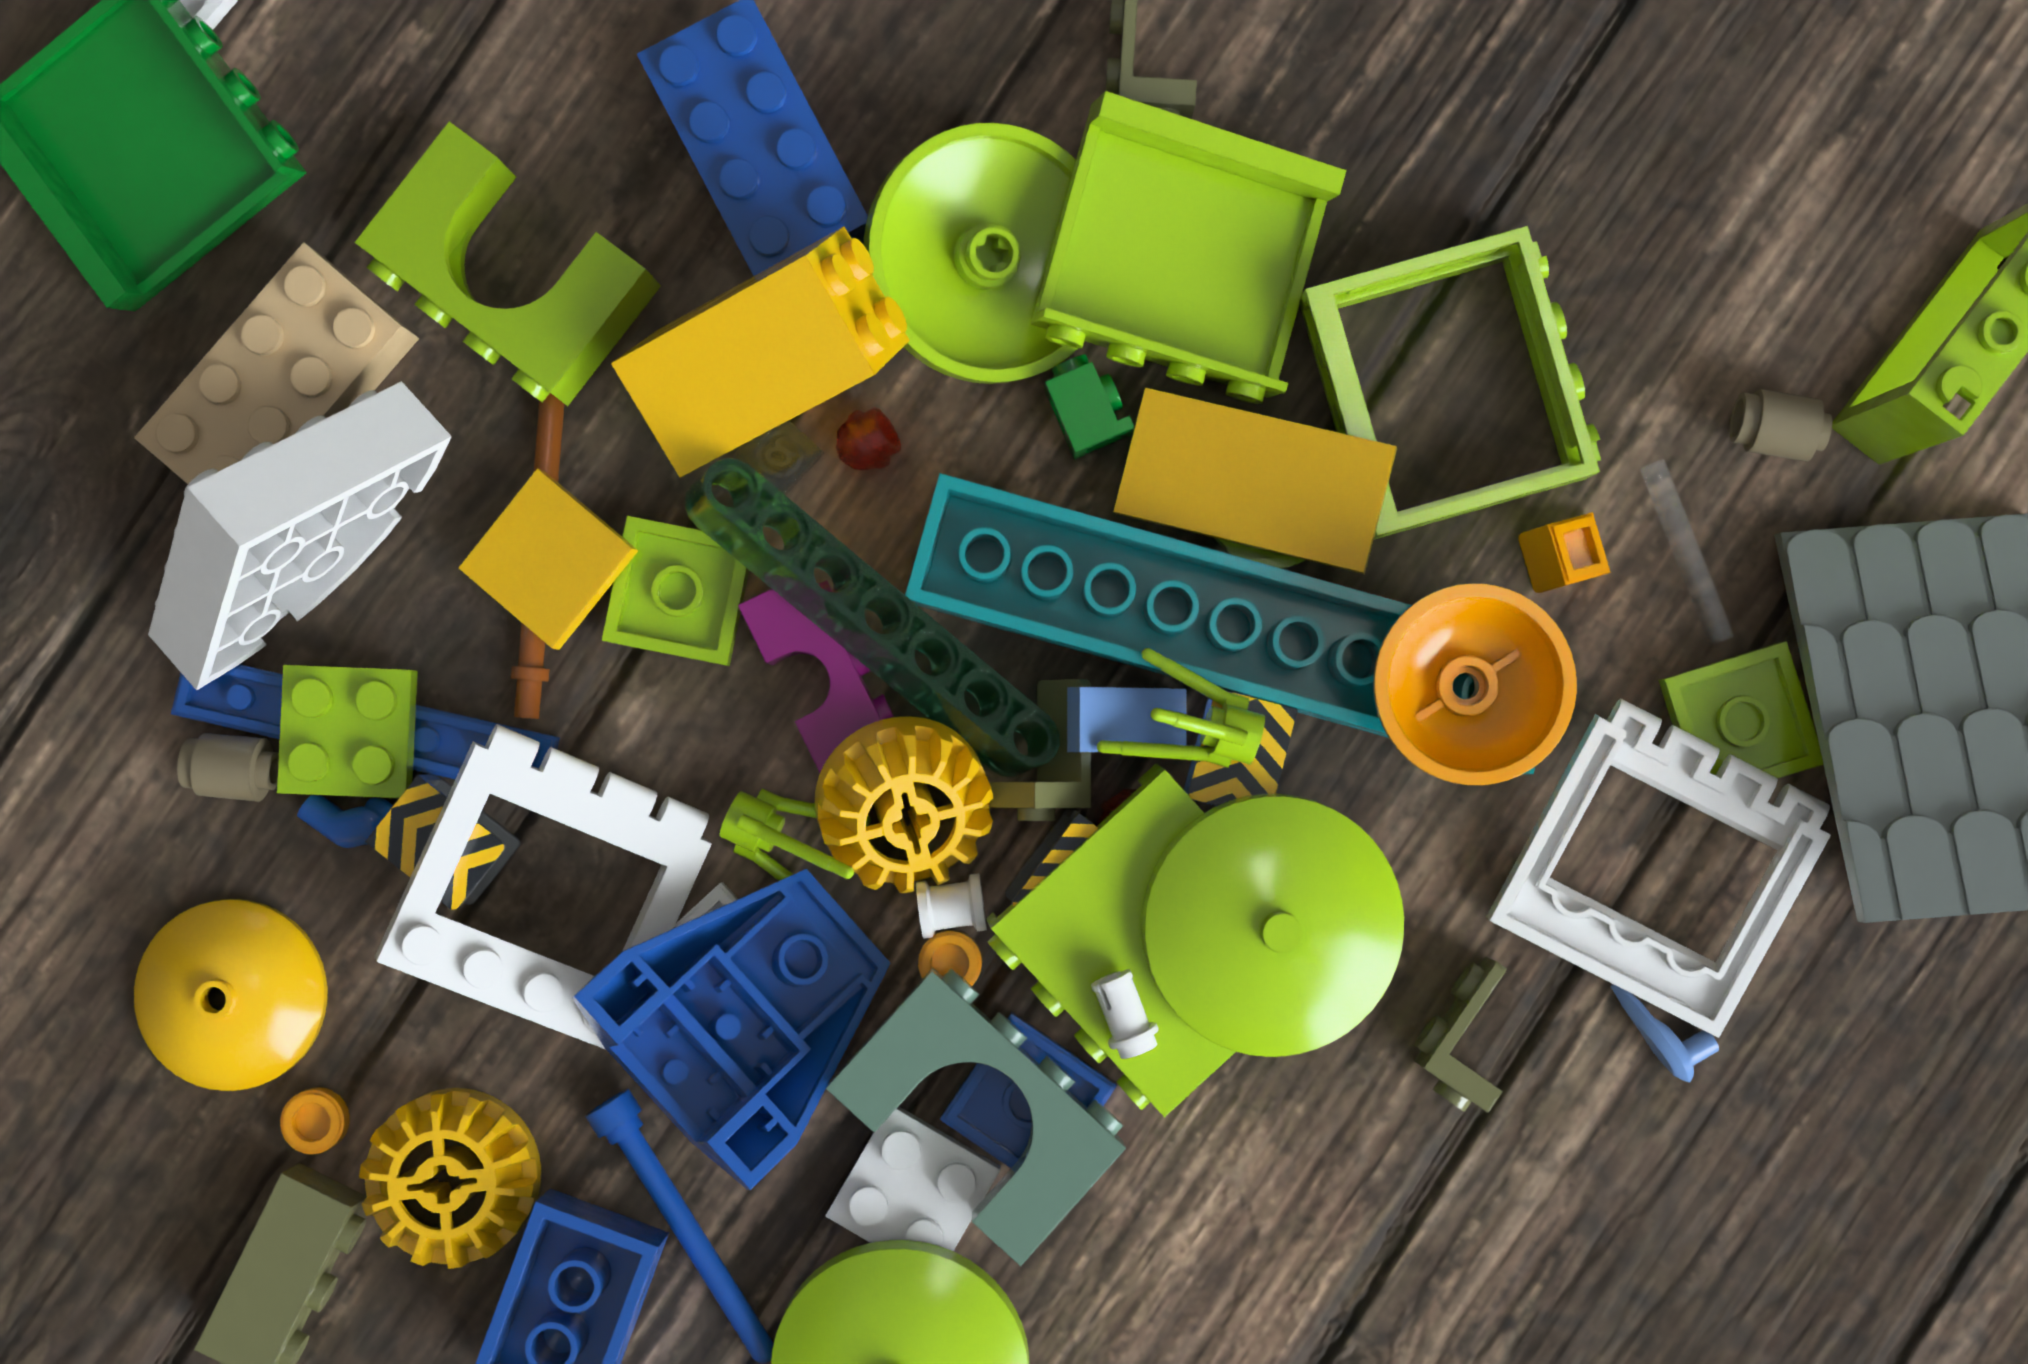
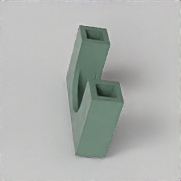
M932 968L833 1077L826 1089L875 1133L925 1077L939 1068L955 1063L974 1062L998 1069L1011 1078L1023 1092L1031 1110L1029 1140L1017 1162L972 1211V1223L1018 1265L1022 1266L1126 1149L1123 1140L1117 1135V1132L1124 1125L1096 1099L1086 1107L1068 1091L1075 1083V1080L1049 1056H1046L1038 1063L1020 1046L1027 1037L1003 1014L998 1012L990 1020L972 1003L979 996V993L957 972L950 969L942 976L936 969Z

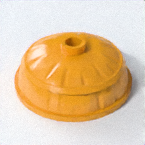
M1462 584L1447 587L1427 595L1409 607L1396 620L1384 638L1377 656L1373 690L1375 705L1382 726L1391 742L1408 761L1427 774L1444 781L1462 785H1489L1508 781L1526 773L1542 762L1553 751L1566 732L1572 718L1577 694V677L1572 652L1567 640L1554 620L1541 607L1510 589L1489 584ZM1459 674H1466L1474 681V692L1467 699L1459 698L1453 691V681Z

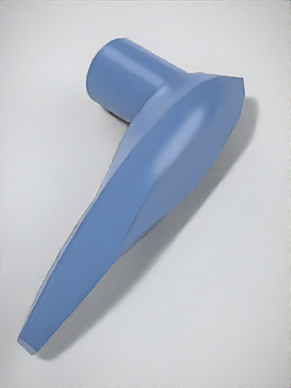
M1614 984L1611 985L1622 1007L1636 1025L1646 1043L1675 1077L1691 1082L1694 1075L1693 1066L1719 1051L1714 1036L1704 1030L1681 1042L1675 1033L1666 1024L1653 1017L1648 1009L1632 993Z

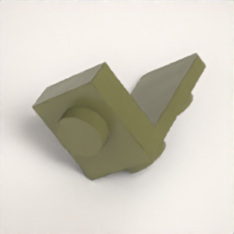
M1111 0L1109 34H1120L1121 45L1120 58L1108 57L1105 91L1192 119L1196 104L1197 80L1133 76L1138 0Z
M1064 679L1040 680L1038 682L1037 782H991L993 799L991 800L990 808H1017V821H1055V808H1091V752H1067V687H1091L1089 680Z
M1485 957L1479 966L1471 962L1463 970L1451 990V994L1457 997L1443 1019L1435 1015L1429 1020L1415 1043V1047L1421 1051L1414 1061L1439 1079L1432 1090L1464 1112L1473 1102L1488 1113L1503 1092L1449 1055L1507 970L1506 967L1488 957Z

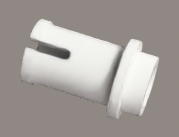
M1129 969L1109 974L1091 984L1112 1034V1037L1108 1040V1045L1110 1049L1118 1050L1121 1059L1138 1056L1156 1047L1157 1041L1154 1034L1159 1030L1157 1023H1149L1132 979V972Z

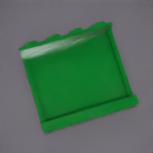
M101 0L0 84V164L106 308L136 312L307 173L294 156L299 151V147L293 137L277 121H268L256 104L261 99L256 87L237 68L231 70L217 52L223 47L217 34L200 17L195 16L192 18L180 0Z

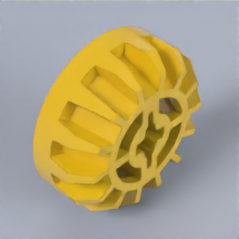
M911 716L893 717L862 727L848 736L834 749L819 774L815 790V812L824 843L828 846L832 856L836 860L852 867L864 886L877 890L884 882L894 883L900 893H913L914 881L932 877L937 885H941L950 880L949 867L959 860L964 864H970L977 857L976 841L978 837L990 833L993 823L989 811V803L993 799V792L978 756L960 734L948 726L930 719ZM927 784L943 791L952 803L936 808ZM904 792L910 806V810H908L909 826H906L901 811L904 808L901 797ZM874 805L880 823L866 826L869 810ZM955 817L952 831L941 847L930 854L928 843L936 836L940 827V820ZM885 835L887 841L893 846L904 849L908 860H897L881 854L873 847L869 840Z
M447 1088L429 1092L398 1108L373 1133L369 1140L372 1145L367 1159L361 1164L359 1178L365 1179L367 1196L362 1202V1207L365 1215H373L377 1224L382 1229L381 1241L389 1248L397 1245L412 1255L410 1262L422 1266L431 1262L447 1264L448 1269L460 1268L469 1262L482 1258L486 1259L507 1244L528 1221L534 1204L538 1199L541 1186L540 1155L534 1137L525 1122L512 1108L501 1100L484 1092L465 1088ZM444 1139L460 1142L468 1148L464 1146L445 1148ZM432 1140L433 1155L419 1167L411 1168L399 1176L402 1164L409 1153L418 1145ZM445 1168L449 1176H459L460 1179L470 1178L452 1191L448 1182H439L438 1179L428 1180ZM486 1191L484 1202L477 1214L468 1222L453 1227L452 1211L458 1209L477 1192ZM416 1199L423 1208L433 1213H440L441 1228L430 1227L419 1222L408 1212L402 1200Z

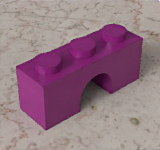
M807 571L738 605L767 664L773 666L791 656L808 654L817 657L828 671L830 689L825 702L816 711L795 721L819 773L834 749L852 733L873 722L895 717L884 694L873 699L862 678L863 675L871 672L872 669L856 637L844 641L834 621V618L844 614L828 580L816 584L813 576Z

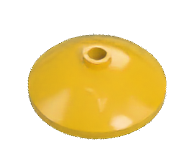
M226 899L200 904L184 911L169 921L155 935L145 950L138 966L134 985V1008L139 1029L147 1046L168 1070L181 1079L199 1087L219 1091H237L257 1087L278 1078L294 1067L305 1056L322 1027L327 1007L328 988L320 955L312 940L295 921L277 909L262 903L242 899ZM213 987L219 988L225 994L226 1003L222 1010H216L209 1004L208 995Z

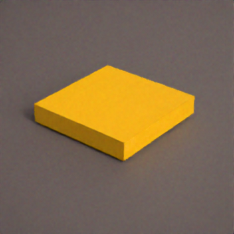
M536 469L459 566V569L552 649L560 650L639 550L545 471Z

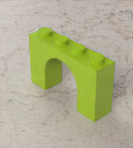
M449 121L355 243L374 257L366 267L397 292L405 282L422 294L414 305L444 328L455 319L470 331L462 342L488 362L495 365L498 359L503 356L515 365L518 371L511 379L542 403L551 393L565 405L569 406L661 285L643 266L595 232L557 283L536 301L521 307L508 309L492 308L477 303L468 288L465 277L464 264L467 247L478 226L513 183L516 176L498 157Z

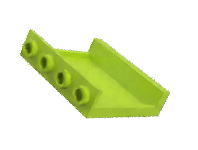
M1105 91L1091 104L1031 325L1047 329L1045 338L1056 344L1071 348H1082L1084 341L1108 348L1106 357L1121 364L1143 367L1144 361L1147 360L1168 367L1166 376L1179 382L1201 386L1204 383V379L1227 385L1225 394L1244 402L1262 404L1264 397L1269 398L1285 393L1288 383L1279 380L1325 208L1327 201L1340 195L1347 170Z
M1154 764L1137 780L1142 786L1105 818L1088 839L1016 905L1013 906L1011 904L998 917L992 912L986 920L991 930L995 933L987 942L1012 970L1023 963L1038 980L1030 989L1055 1017L1066 1010L1081 1026L1074 1034V1037L1099 1064L1108 1056L1124 1073L1116 1082L1141 1110L1151 1102L1165 1118L1225 1063L1235 1051L1219 1046L1204 1038L1190 1028L1175 1013L1155 984L1146 961L1141 934V916L1148 882L1157 862L1172 840L1188 824L1204 814L1164 768ZM1129 969L1132 972V979L1149 1023H1157L1159 1030L1154 1034L1157 1041L1156 1047L1138 1056L1121 1059L1118 1050L1110 1049L1108 1045V1040L1112 1037V1034L1091 984L1109 974Z

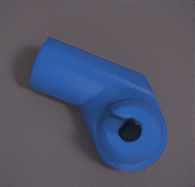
M310 795L300 807L297 817L334 844L343 848H353L368 845L365 841L393 805L384 798L372 797L366 802L364 807L343 810L323 795Z

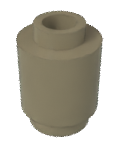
M1757 389L1754 394L1742 392L1737 397L1733 407L1729 437L1732 443L1743 444L1746 452L1808 462L1816 450L1823 451L1826 448L1832 430V416L1829 413H1824L1823 402L1818 398L1765 389Z
M203 733L199 738H187L184 741L178 756V780L183 788L193 789L194 793L198 796L260 802L266 797L269 790H274L277 787L279 753L273 752L271 742L267 738Z

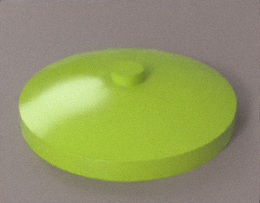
M975 123L944 131L928 139L902 158L886 176L872 202L866 221L863 245L872 259L874 265L872 275L885 297H891L904 314L907 323L905 333L910 341L903 348L916 359L944 375L959 380L993 384L1021 380L1043 373L1063 362L1078 349L1047 340L1045 338L1047 329L1031 325L1076 161L1065 149L1052 140L1022 127L1000 123Z
M1257 794L1230 800L1210 809L1188 824L1172 840L1157 862L1147 885L1141 916V934L1146 961L1155 984L1175 1013L1190 1028L1211 1042L1235 1052L1263 1057H1281L1315 1050L1337 1040L1357 1026L1374 1009L1391 983L1399 962L1404 937V912L1398 882L1389 862L1374 840L1360 826L1336 810L1311 799L1287 794Z
M885 1240L860 1245L840 1253L816 1269L801 1284L786 1307L779 1324L772 1349L771 1364H1029V1351L1024 1328L1014 1305L999 1284L982 1268L962 1255L938 1245L912 1240Z

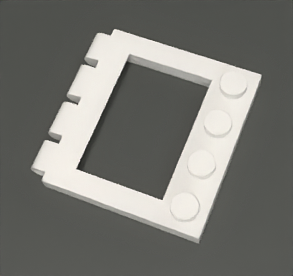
M1619 699L1607 720L1596 714L1594 715L1489 910L1487 918L1489 921L1719 1038L1831 834L1820 829L1827 817L1830 805L1790 784H1786L1782 788L1774 804L1769 803L1768 801L1777 785L1778 779L1731 754L1725 758L1717 774L1714 775L1710 771L1718 758L1719 748L1674 725L1669 727L1659 746L1652 742L1661 726L1662 719L1623 699ZM1610 765L1777 850L1716 962L1550 878Z
M496 724L485 746L474 741L472 742L379 945L375 959L386 966L605 1049L572 998L594 977L593 975L435 914L487 798L489 794H492L662 864L623 948V951L674 928L712 845L707 839L702 838L708 823L709 814L671 797H666L656 818L652 817L650 813L656 802L657 792L612 772L606 775L599 792L595 793L591 789L597 778L599 767L552 747L546 752L539 769L531 765L538 752L540 742Z

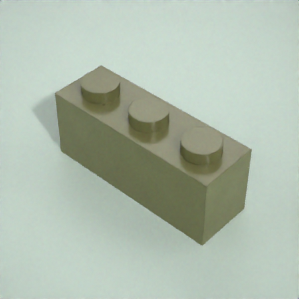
M301 1163L281 1173L194 1350L222 1364H296L309 1340V1335L302 1332V1329L311 1311L314 1310L319 1313L323 1309L338 1281V1277L330 1272L340 1252L348 1255L365 1227L367 1219L359 1216V1213L362 1209V1202L367 1196Z

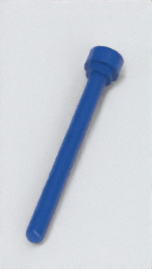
M629 1088L619 1092L586 1114L585 1118L598 1138L605 1136L610 1145L615 1143L619 1145L751 1357L761 1364L770 1362L774 1342L639 1130L643 1125L638 1116L642 1108Z

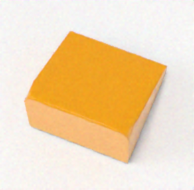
M1593 512L1550 523L1519 535L1520 547L1535 593H1543L1611 573Z

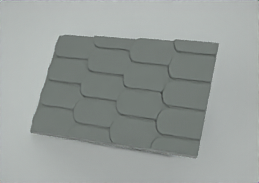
M2028 513L1821 530L1814 529L1774 534L1857 921L1870 923L2028 910Z

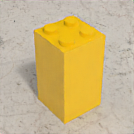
M845 226L656 330L611 363L679 477L696 470L874 376L910 341L905 333L907 323L902 310L891 297L884 296L872 275L874 265L870 254L858 239L850 237Z

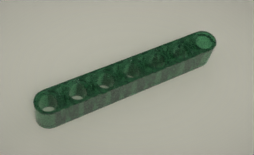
M733 458L717 460L689 487L685 495V508L688 517L700 530L930 720L944 724L960 734L973 748L979 760L992 771L1004 777H1015L1048 763L1056 755L1060 746V734L1055 722L1048 714L750 465ZM712 484L720 485L727 489L734 502L733 508L726 507L715 499L711 490ZM763 526L771 527L779 533L784 543V550L770 546L765 540ZM814 568L825 571L831 577L833 592L824 590L816 582ZM865 609L871 610L880 618L883 625L882 634L873 631L868 626L865 619ZM915 650L924 653L929 659L931 675L922 672L917 666ZM965 690L972 693L978 700L980 706L979 716L973 714L967 708L964 700ZM1014 731L1020 733L1026 740L1028 746L1027 756L1021 754L1016 748L1013 741Z

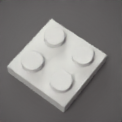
M898 1106L875 1133L873 1132L828 1209L826 1217L870 1243L885 1240H912L938 1245L954 1251L972 1220V1211L985 1198L1000 1172L1001 1166Z

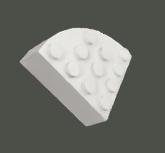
M401 381L379 393L375 390H370L361 394L348 408L328 418L322 415L316 416L303 424L295 434L275 444L271 442L261 443L251 449L241 461L220 471L209 469L200 473L187 485L184 491V499L178 522L174 529V538L167 563L164 567L165 572L159 595L155 602V610L148 635L196 690L235 668L267 645L261 637L267 634L284 616L290 613L298 622L320 604L365 561L401 520L402 517L394 508L409 488L413 493L423 490L436 470L452 436Z

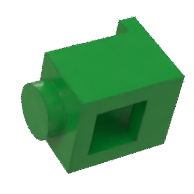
M1086 354L1071 358L1051 369L1054 378L1045 382L1044 392L1074 460L1132 436L1134 425L1130 415L1117 420L1114 413L1122 409L1123 405L1109 373L1099 377L1093 362H1089Z

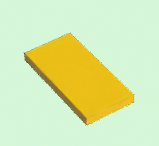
M1145 388L1113 512L1143 521L1365 574L1397 447Z

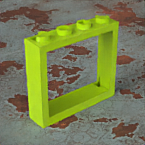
M2028 203L1980 229L1833 420L1832 429L1880 465L1964 436L2027 354ZM2003 259H2005L2006 261H2005L2004 264L2001 266V268H2000V269H1997V267H1998V265L2001 263V261H2002ZM1956 393L1971 404L1960 419L1942 407L1945 403L1950 402Z
M1528 226L1307 288L1301 295L1299 305L1336 432L1376 441L1338 309L1501 262L1507 276L1562 465L1398 512L1388 482L1374 540L1582 481L1600 472L1597 461H1600L1601 457L1596 443L1600 440V437L1593 424L1586 425L1579 400L1585 398L1583 378L1576 363L1568 364L1561 341L1567 337L1565 317L1558 302L1550 303L1544 283V278L1549 276L1547 256L1542 257L1537 241L1532 242Z

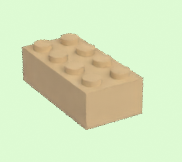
M303 242L134 438L183 481L189 484L197 475L206 470L217 469L220 471L241 461L251 449L261 443L271 442L275 444L295 434L303 424L316 416L322 415L328 418L348 408L361 394L375 390L419 338L324 256Z

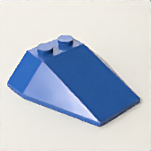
M804 869L620 952L572 998L604 1048L685 1137L743 1187L751 1190L799 1142L891 963L807 869Z

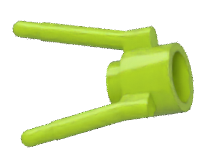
M1145 648L1141 653L1145 661L1222 705V709L1211 706L1205 719L1162 708L1152 709L1150 713L1151 718L1173 727L1201 734L1200 744L1210 747L1101 740L1097 743V750L1101 753L1207 761L1227 768L1232 760L1250 765L1256 756L1261 742L1265 715L1248 710L1249 698L1227 692L1170 658H1166L1150 648Z
M763 788L757 798L743 791L737 794L724 818L719 835L721 838L736 844L733 853L753 861L778 881L793 875V873L762 851L770 852L774 845L845 879L852 878L854 875L852 867L781 832L785 823V817L776 814L777 811L817 818L815 803L784 798ZM867 816L866 826L871 822L869 816Z

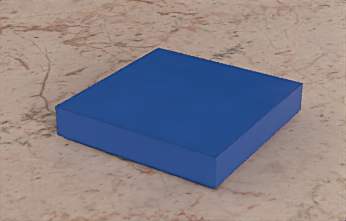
M1010 1013L1007 1019L1027 1037L1020 1046L1038 1063L1046 1056H1049L1075 1080V1083L1068 1091L1086 1107L1094 1099L1103 1106L1117 1087L1116 1082L1015 1013ZM976 1063L940 1116L942 1122L1010 1168H1012L1025 1150L1031 1131V1110L1023 1092L1006 1074L991 1066Z

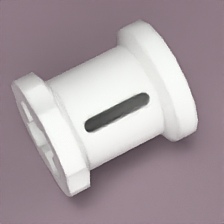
M979 873L970 874L968 881L929 886L926 880L916 882L917 903L923 939L933 937L936 930L974 926L977 931L987 930Z

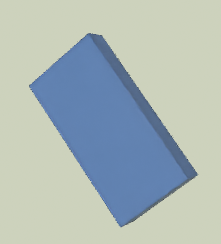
M1067 687V752H1099L1097 750V743L1101 740L1186 745V730L1155 721L1150 715L1154 708L1186 714V689Z

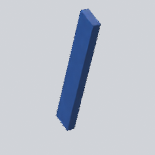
M239 664L196 690L180 672L171 714L280 739L283 674ZM416 704L413 770L456 779L472 742L474 741L485 746L496 724L540 742L538 752L531 765L538 769L550 747L558 749L560 737Z

